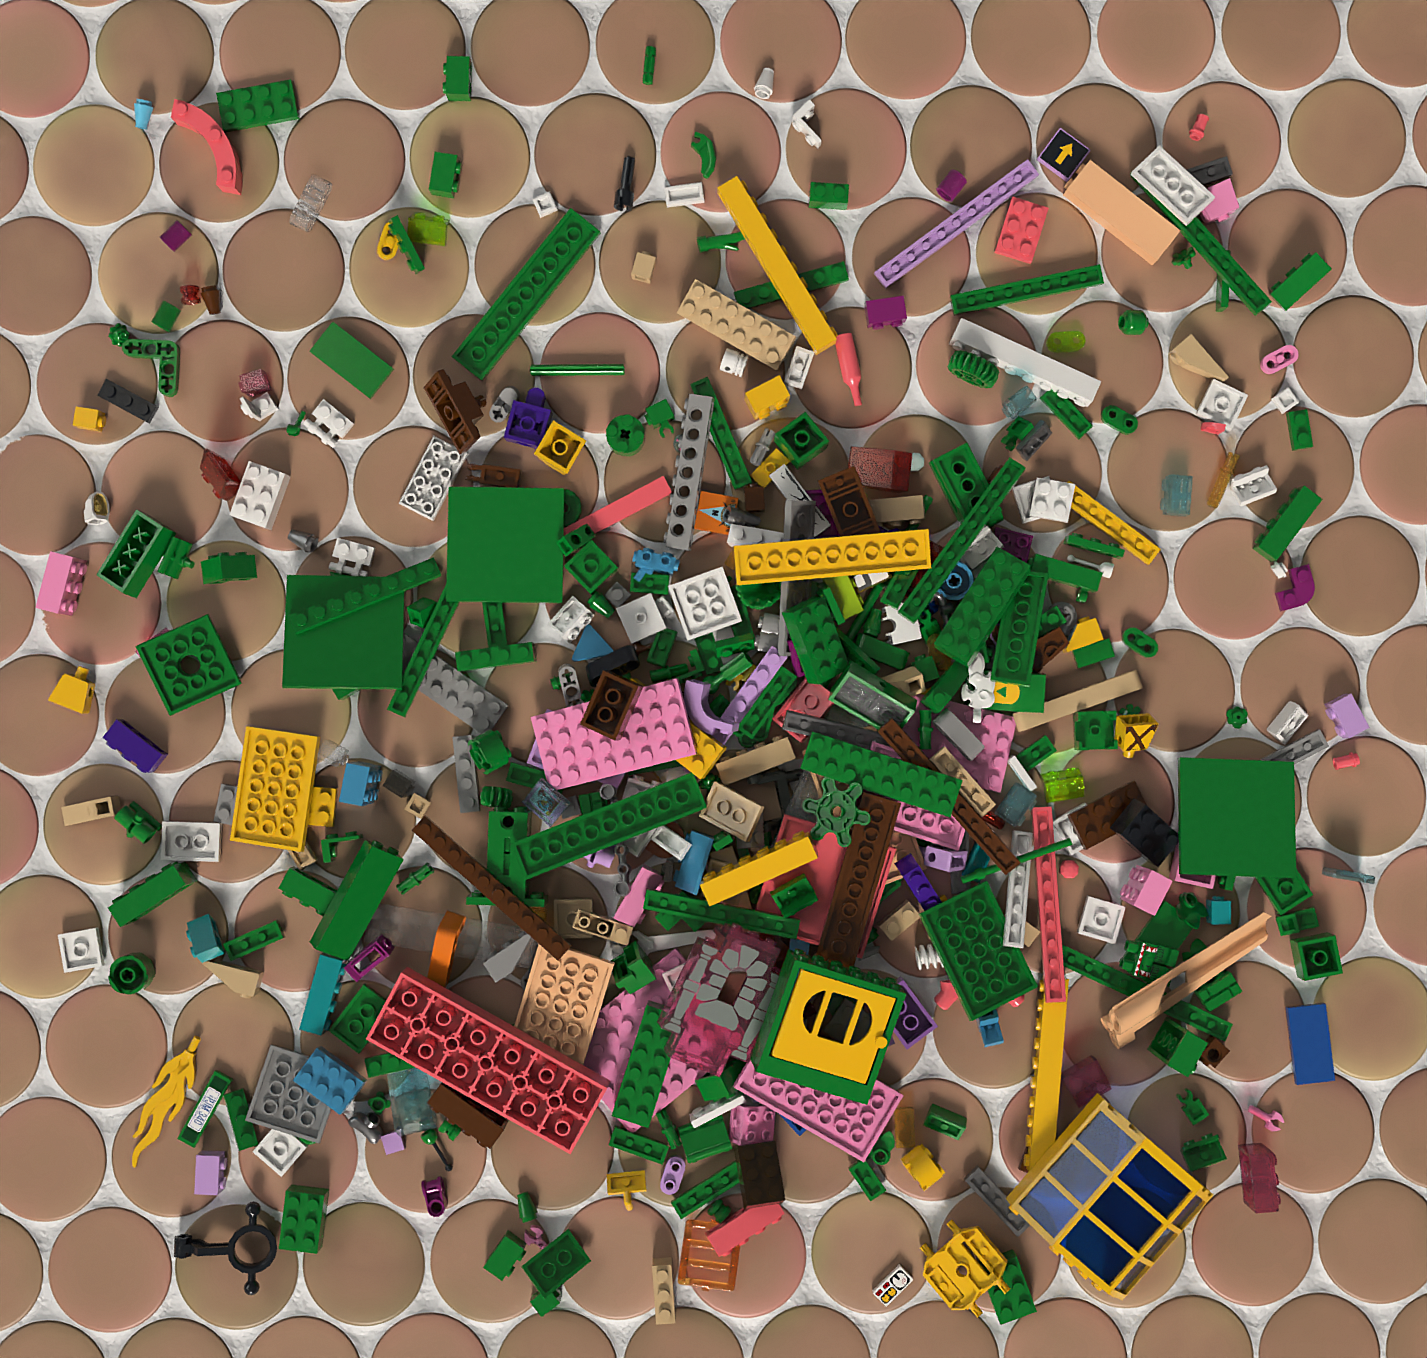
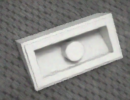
M1289 701L1269 725L1267 731L1285 745L1309 715L1300 705Z

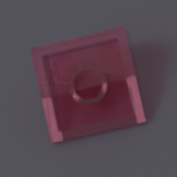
M1092 1055L1061 1072V1079L1078 1108L1089 1103L1097 1093L1102 1095L1112 1089L1103 1069Z

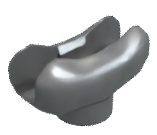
M356 1112L348 1120L350 1127L361 1132L371 1144H376L381 1139L383 1131L379 1126L380 1119L376 1114L369 1112L366 1115L362 1112Z

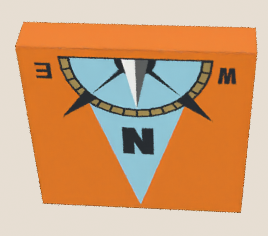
M701 491L694 529L729 535L731 524L723 522V514L728 506L737 508L739 498Z

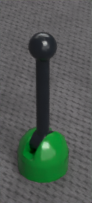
M434 1128L426 1130L421 1134V1139L425 1144L433 1145L445 1164V1170L451 1171L453 1169L452 1164L447 1162L436 1144L437 1132Z

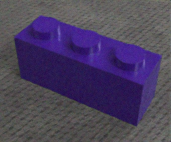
M116 719L102 737L107 741L106 744L110 748L118 749L124 759L136 763L137 769L143 773L155 772L168 755L124 719Z
M911 853L894 863L924 911L942 902Z

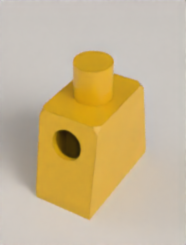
M78 666L75 675L64 673L48 701L82 714H89L95 690V683L86 680L90 669Z

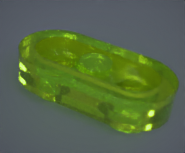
M1079 331L1054 332L1047 338L1046 346L1048 350L1054 353L1079 351L1085 345L1086 340L1083 333ZM1073 338H1078L1079 343H1074ZM1054 339H1059L1060 344H1055Z

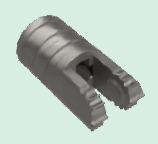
M728 506L723 514V522L754 528L761 522L760 517L732 506Z

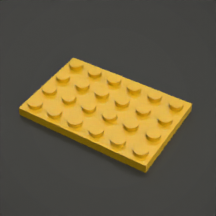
M246 726L230 841L304 852L320 737Z

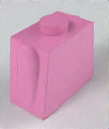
M1230 178L1207 188L1215 196V199L1199 215L1205 225L1217 220L1220 223L1228 219L1229 215L1239 208Z

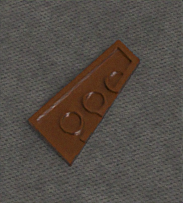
M1060 626L1038 637L1032 673L1041 671L1050 660L1069 644Z

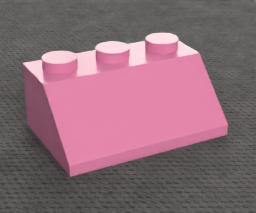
M643 864L631 885L630 893L624 897L613 918L632 927H635L636 923L641 924L646 915L643 913V906L647 888L660 891L665 882L662 880L664 875Z

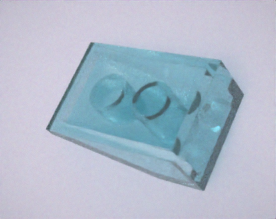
M418 1068L387 1074L394 1131L399 1136L437 1128L436 1114L429 1108L430 1105L427 1104L432 1096L427 1073Z

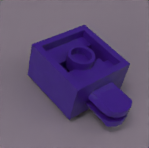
M531 388L528 391L525 403L513 400L504 434L506 441L537 449L550 426L553 416L550 409L543 408L546 396L541 389Z

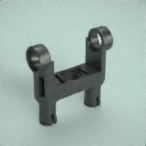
M799 768L787 772L785 770H778L746 777L748 784L759 785L772 781L775 783L782 817L764 821V833L779 828L784 813L801 819L813 817V813H805L803 807L794 809L789 794L788 783L805 779L804 775H797L804 773L803 769Z

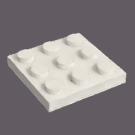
M723 567L668 586L688 641L742 622Z

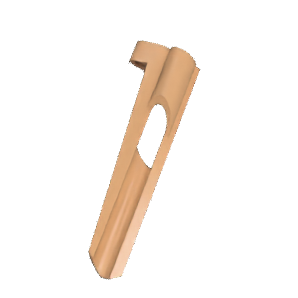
M1264 912L1113 1006L1109 1013L1101 1018V1022L1109 1032V1037L1117 1049H1121L1135 1040L1134 1032L1266 941L1268 937L1266 921L1272 916ZM1185 971V983L1163 996L1168 982Z

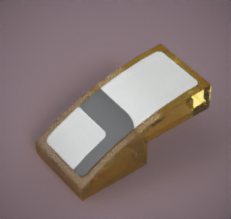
M891 572L852 575L851 577L856 584L858 592L861 593L893 576Z

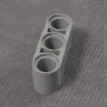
M945 708L932 721V724L967 760L972 761L985 748L978 738L949 709Z

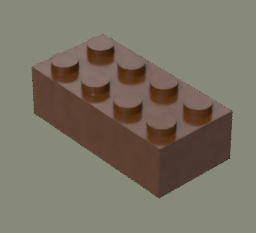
M443 1082L427 1102L432 1111L435 1113L440 1112L445 1116L447 1122L452 1125H458L465 1135L473 1136L477 1139V1143L484 1148L488 1147L491 1149L508 1123V1120L500 1114Z

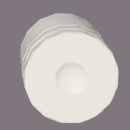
M727 348L720 365V370L730 374L735 373V376L738 374L739 377H742L749 355L744 356L743 353L740 355V352Z

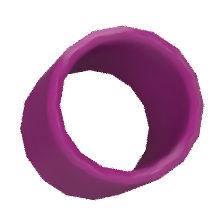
M952 169L938 185L936 191L943 199L952 202L965 186L967 180L959 171Z
M176 220L166 232L161 234L160 239L175 252L192 234Z

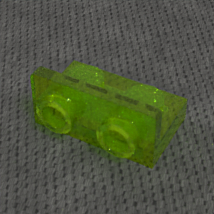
M415 212L408 217L407 234L412 242L446 246L447 226L450 220L445 219L442 215L428 217L425 213Z
M1067 768L1062 771H1049L1041 774L1047 803L1085 797L1084 778L1079 768Z

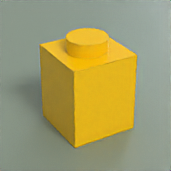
M75 407L73 426L80 429L102 432L103 427L106 425L104 412L96 409Z

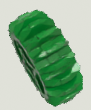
M962 350L954 352L947 366L949 371L956 375L957 378L985 389L992 388L1000 373L998 368L991 364L990 361L972 352L968 353Z

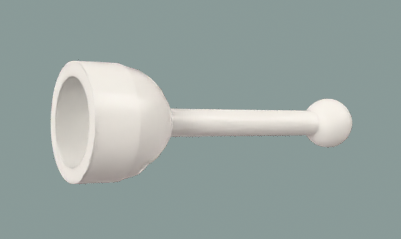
M1073 555L1067 557L1068 562L1074 561L1098 569L1099 572L1103 573L1102 576L1110 578L1114 568V564L1109 562L1096 565L1077 559Z

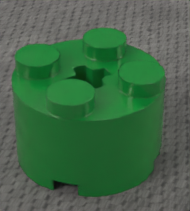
M627 414L620 415L609 423L606 429V439L614 453L621 456H633L642 449L645 442V432L637 418ZM624 432H625L626 434L629 433V439H626L625 437L622 438V437H623L622 434H623Z
M488 730L468 741V746H472L469 752L479 770L483 768L485 770L483 773L486 775L508 764L509 758L512 757L509 748L504 746L502 735L498 730Z
M137 952L116 959L111 964L108 978L111 987L116 992L135 994L148 987L156 973L152 961L146 955Z

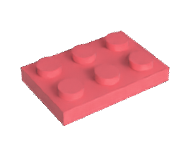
M1012 196L994 253L1031 264L1049 208Z
M805 677L772 720L782 727L787 710L823 718L834 705L833 702L828 700L830 691L821 684L808 683ZM787 731L800 743H803L808 737L807 735Z

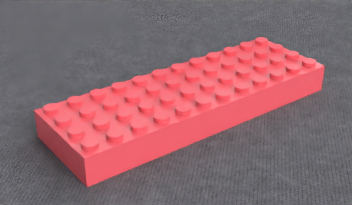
M406 967L401 972L366 1040L569 1154L572 1153L611 1081L409 967Z

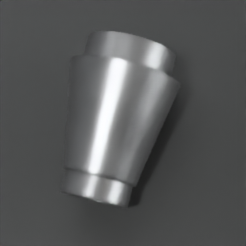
M293 529L288 534V540L305 552H313L318 545V538L314 534Z

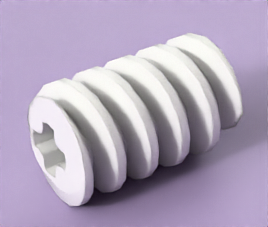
M928 944L925 950L924 946L920 945L919 950H917L915 946L916 963L919 970L922 969V964H925L926 968L929 969L930 963L933 964L934 968H937L938 962L944 968L935 947L933 949L931 944Z

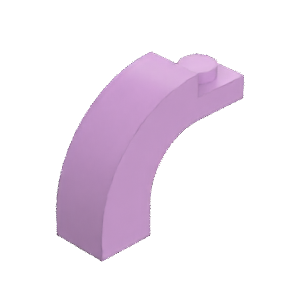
M695 679L686 680L684 689L686 711L692 722L699 729L710 735L719 734V732L731 734V732L738 731L740 723L719 718L711 711L708 703L711 684Z

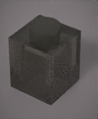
M394 769L383 784V787L400 798H405L413 793L415 789L413 785L416 781L399 770Z

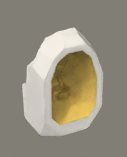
M96 491L89 495L85 502V522L91 525H101L108 522L110 515L109 502L104 493Z

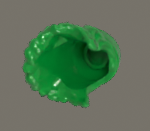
M781 582L736 585L737 596L740 597V601L746 607L750 606L751 609L761 610L771 607L777 600L781 599Z

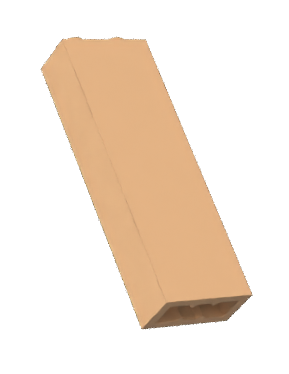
M1090 160L1086 165L1083 163L1076 171L1078 176L1075 180L1071 178L1064 186L1066 191L1063 196L1144 260L1153 265L1181 230Z

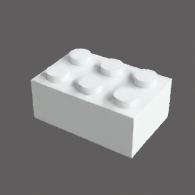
M249 461L229 515L272 530L291 477Z

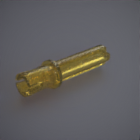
M1228 452L1223 467L1219 469L1221 472L1207 502L1208 506L1212 508L1219 506L1231 476L1234 475L1233 471L1240 458L1238 454L1233 455L1232 452Z

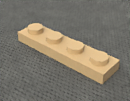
M943 746L930 758L931 762L941 773L963 780L959 793L980 817H983L996 805L946 747Z

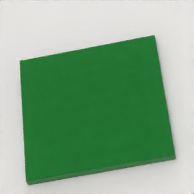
M449 487L446 602L563 603L564 554L556 542L564 536L565 489Z
M287 575L282 688L402 690L404 592L297 635L288 615L383 577Z
M1179 757V874L1296 878L1294 762Z

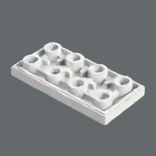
M433 436L399 504L434 521L448 495L449 487H452L468 453L459 454L455 446Z

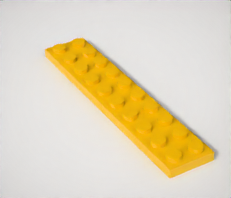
M929 529L733 546L736 585L931 568Z

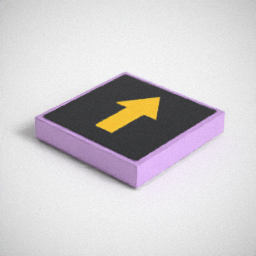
M1059 128L1039 155L1037 161L1068 182L1088 155L1090 149L1062 128Z

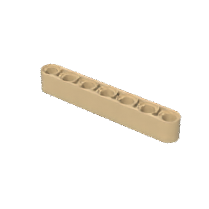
M1132 670L1045 701L1044 713L1015 712L1012 715L1018 732L1139 690L1143 686L1137 670Z

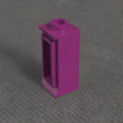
M381 934L352 957L344 969L358 982L370 970L389 957L395 947L390 939ZM375 949L380 956L366 968L359 970L355 965Z

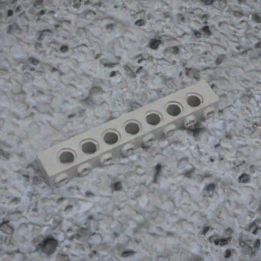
M689 394V398L685 400L684 409L687 410L686 418L683 417L681 428L684 429L683 437L680 436L678 447L681 448L680 456L677 455L675 466L678 467L677 475L673 477L672 483L675 486L674 494L670 496L669 504L672 505L671 513L667 515L668 532L664 534V543H666L668 548L691 551L715 399L713 397ZM695 411L702 412V417L699 420H693V413ZM692 430L699 431V436L696 439H690V432ZM689 449H695L696 455L694 458L689 459L687 457ZM686 468H692L693 474L689 478L684 476ZM683 487H689L690 493L686 497L681 495ZM680 506H686L687 508L684 516L678 514ZM681 524L684 527V532L681 535H677L675 528Z

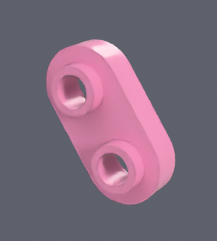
M1285 345L1266 355L1260 362L1261 370L1266 374H1273L1291 365L1298 359V350L1292 345ZM1284 353L1289 355L1288 359L1284 357ZM1267 362L1272 363V368L1267 366Z

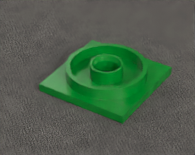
M209 614L135 646L169 716L242 684ZM187 655L197 657L200 662V668L194 674L186 673L181 667V661Z

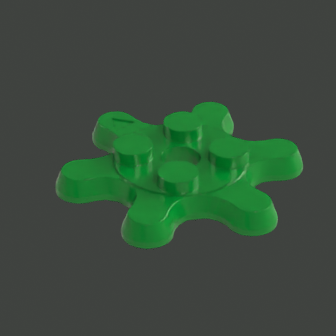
M825 777L821 782L823 796L818 800L807 798L802 804L805 812L813 813L817 817V824L811 829L810 835L813 840L819 841L827 833L832 832L836 835L837 842L841 847H848L852 842L850 836L851 826L854 824L868 825L871 821L869 812L861 811L856 806V800L862 794L863 788L859 783H852L847 790L840 791L837 789L834 779ZM837 806L841 807V816L839 817L833 815V810Z

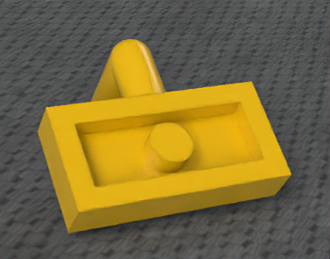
M645 1170L606 1174L607 1194H623L624 1205L628 1211L633 1209L631 1193L647 1192Z

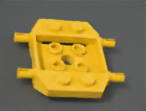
M952 1219L946 1224L954 1233L952 1239L936 1253L926 1243L920 1247L927 1256L923 1276L951 1310H968L970 1308L978 1318L983 1311L977 1306L975 1301L993 1285H998L1004 1294L1011 1289L1002 1278L1008 1260L979 1226L961 1229ZM963 1242H965L968 1245V1247L973 1251V1253L989 1270V1275L984 1270L982 1265H980L978 1261L972 1256L970 1251L962 1244ZM958 1266H964L967 1269V1274H961Z

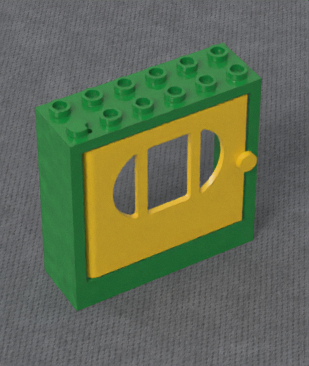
M795 948L794 951L788 949L750 1058L755 1071L867 1105L905 1000V991L894 978H880L879 974L868 971V973L861 972L860 968L852 965L848 968L842 966L843 963L836 960L829 962L817 954L809 956L801 949ZM825 990L812 1031L808 1032L803 1022L804 1007L813 995ZM833 992L857 999L843 1042L841 1043L817 1036ZM866 1003L872 1017L869 1031L860 1041L849 1044L862 1006Z

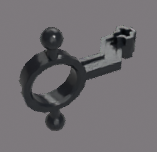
M254 1201L248 1203L245 1208V1212L249 1216V1225H245L237 1230L229 1242L207 1243L201 1239H192V1235L180 1234L174 1237V1257L179 1259L191 1257L192 1254L196 1256L228 1255V1259L235 1269L242 1273H248V1281L244 1285V1291L247 1295L251 1296L255 1295L260 1288L259 1283L256 1281V1273L262 1272L269 1267L275 1259L277 1252L276 1238L271 1230L257 1224V1215L261 1212V1206ZM252 1231L260 1232L269 1240L270 1250L267 1256L256 1263H246L239 1259L235 1251L237 1240L245 1233Z

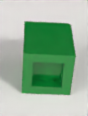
M422 597L409 605L407 611L410 623L425 628L437 602Z

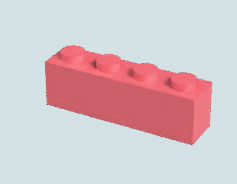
M779 1204L744 1209L743 1207L720 1224L706 1231L705 1235L717 1255L724 1257L729 1255L733 1251L732 1248L738 1244L741 1246L747 1243L752 1235L762 1233L770 1223L775 1224L782 1219L781 1216L785 1213Z

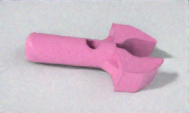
M1253 1105L1248 1107V1112L1265 1121V1128L1270 1131L1281 1130L1273 1125L1271 1119H1278L1284 1123L1280 1113L1273 1110L1272 1113L1268 1114Z
M531 1225L530 1228L536 1233V1237L530 1236L527 1230H525V1242L528 1246L537 1244L542 1250L547 1246L546 1242L542 1239L544 1230L540 1226Z

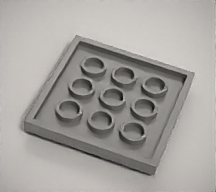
M273 1044L270 1045L245 1121L318 1144L321 1143L332 1109L293 1081L310 1056Z

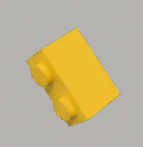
M553 420L535 450L534 455L552 469L565 475L568 474L586 440Z

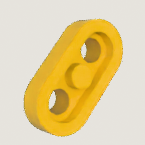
M389 222L384 225L377 245V254L383 260L392 259L398 249L397 243L399 241L396 235L391 236L388 232ZM384 247H387L389 249L388 254H385L383 252Z

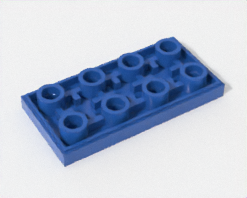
M1316 1003L1285 1007L1295 1084L1303 1085L1335 1081L1326 1004Z

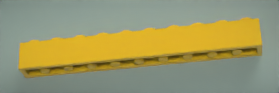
M738 176L717 187V194L809 345L817 355L836 344V337L838 335L833 326L829 327L826 321L828 319L824 311H820L816 306L818 302L815 296L807 291L806 288L808 286L804 278H799L796 273L798 271L793 261L790 262L788 260V253L783 245L780 246L777 242L778 236L773 228L769 229L766 224L768 220L765 214L758 211L757 201L747 193L748 187L744 180L740 181Z
M1043 975L1042 980H1039L1038 984L1041 997L1037 1000L1039 1018H1036L1035 1029L1038 1030V1033L1033 1043V1047L1036 1049V1057L1032 1058L1034 1076H1031L1030 1087L1033 1088L1032 1096H1029L1031 1115L1027 1117V1127L1030 1128L1029 1135L1026 1134L1025 1138L1028 1154L1024 1155V1166H1027L1028 1171L1032 1169L1056 1141L1069 979L1064 977L1066 1002L1046 1003ZM1053 1166L1048 1170L1051 1175H1053Z

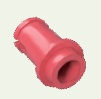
M1204 114L1197 115L1193 129L1189 131V137L1192 140L1200 141L1204 137V129L1209 121L1208 116Z
M1350 752L1349 755L1333 758L1332 762L1335 770L1350 766L1356 767L1360 764V759L1357 753L1353 754Z

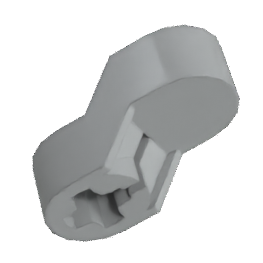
M508 386L503 389L492 405L489 415L494 422L504 421L511 411L513 400H519L520 392L516 387Z

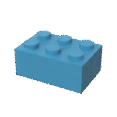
M360 761L346 763L339 802L365 806L374 803V800L377 801L379 795L377 784L378 781H381L383 770H380L381 765Z
M319 1046L293 1081L341 1115L364 1086L367 1079L324 1047Z

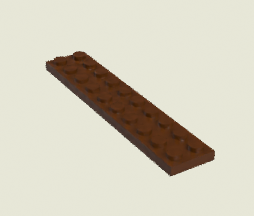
M867 792L862 793L858 809L869 812L871 821L868 825L854 824L850 834L852 842L846 848L816 952L817 955L824 957L826 961L836 960L843 963L842 966L848 968L850 965L854 966L901 802Z

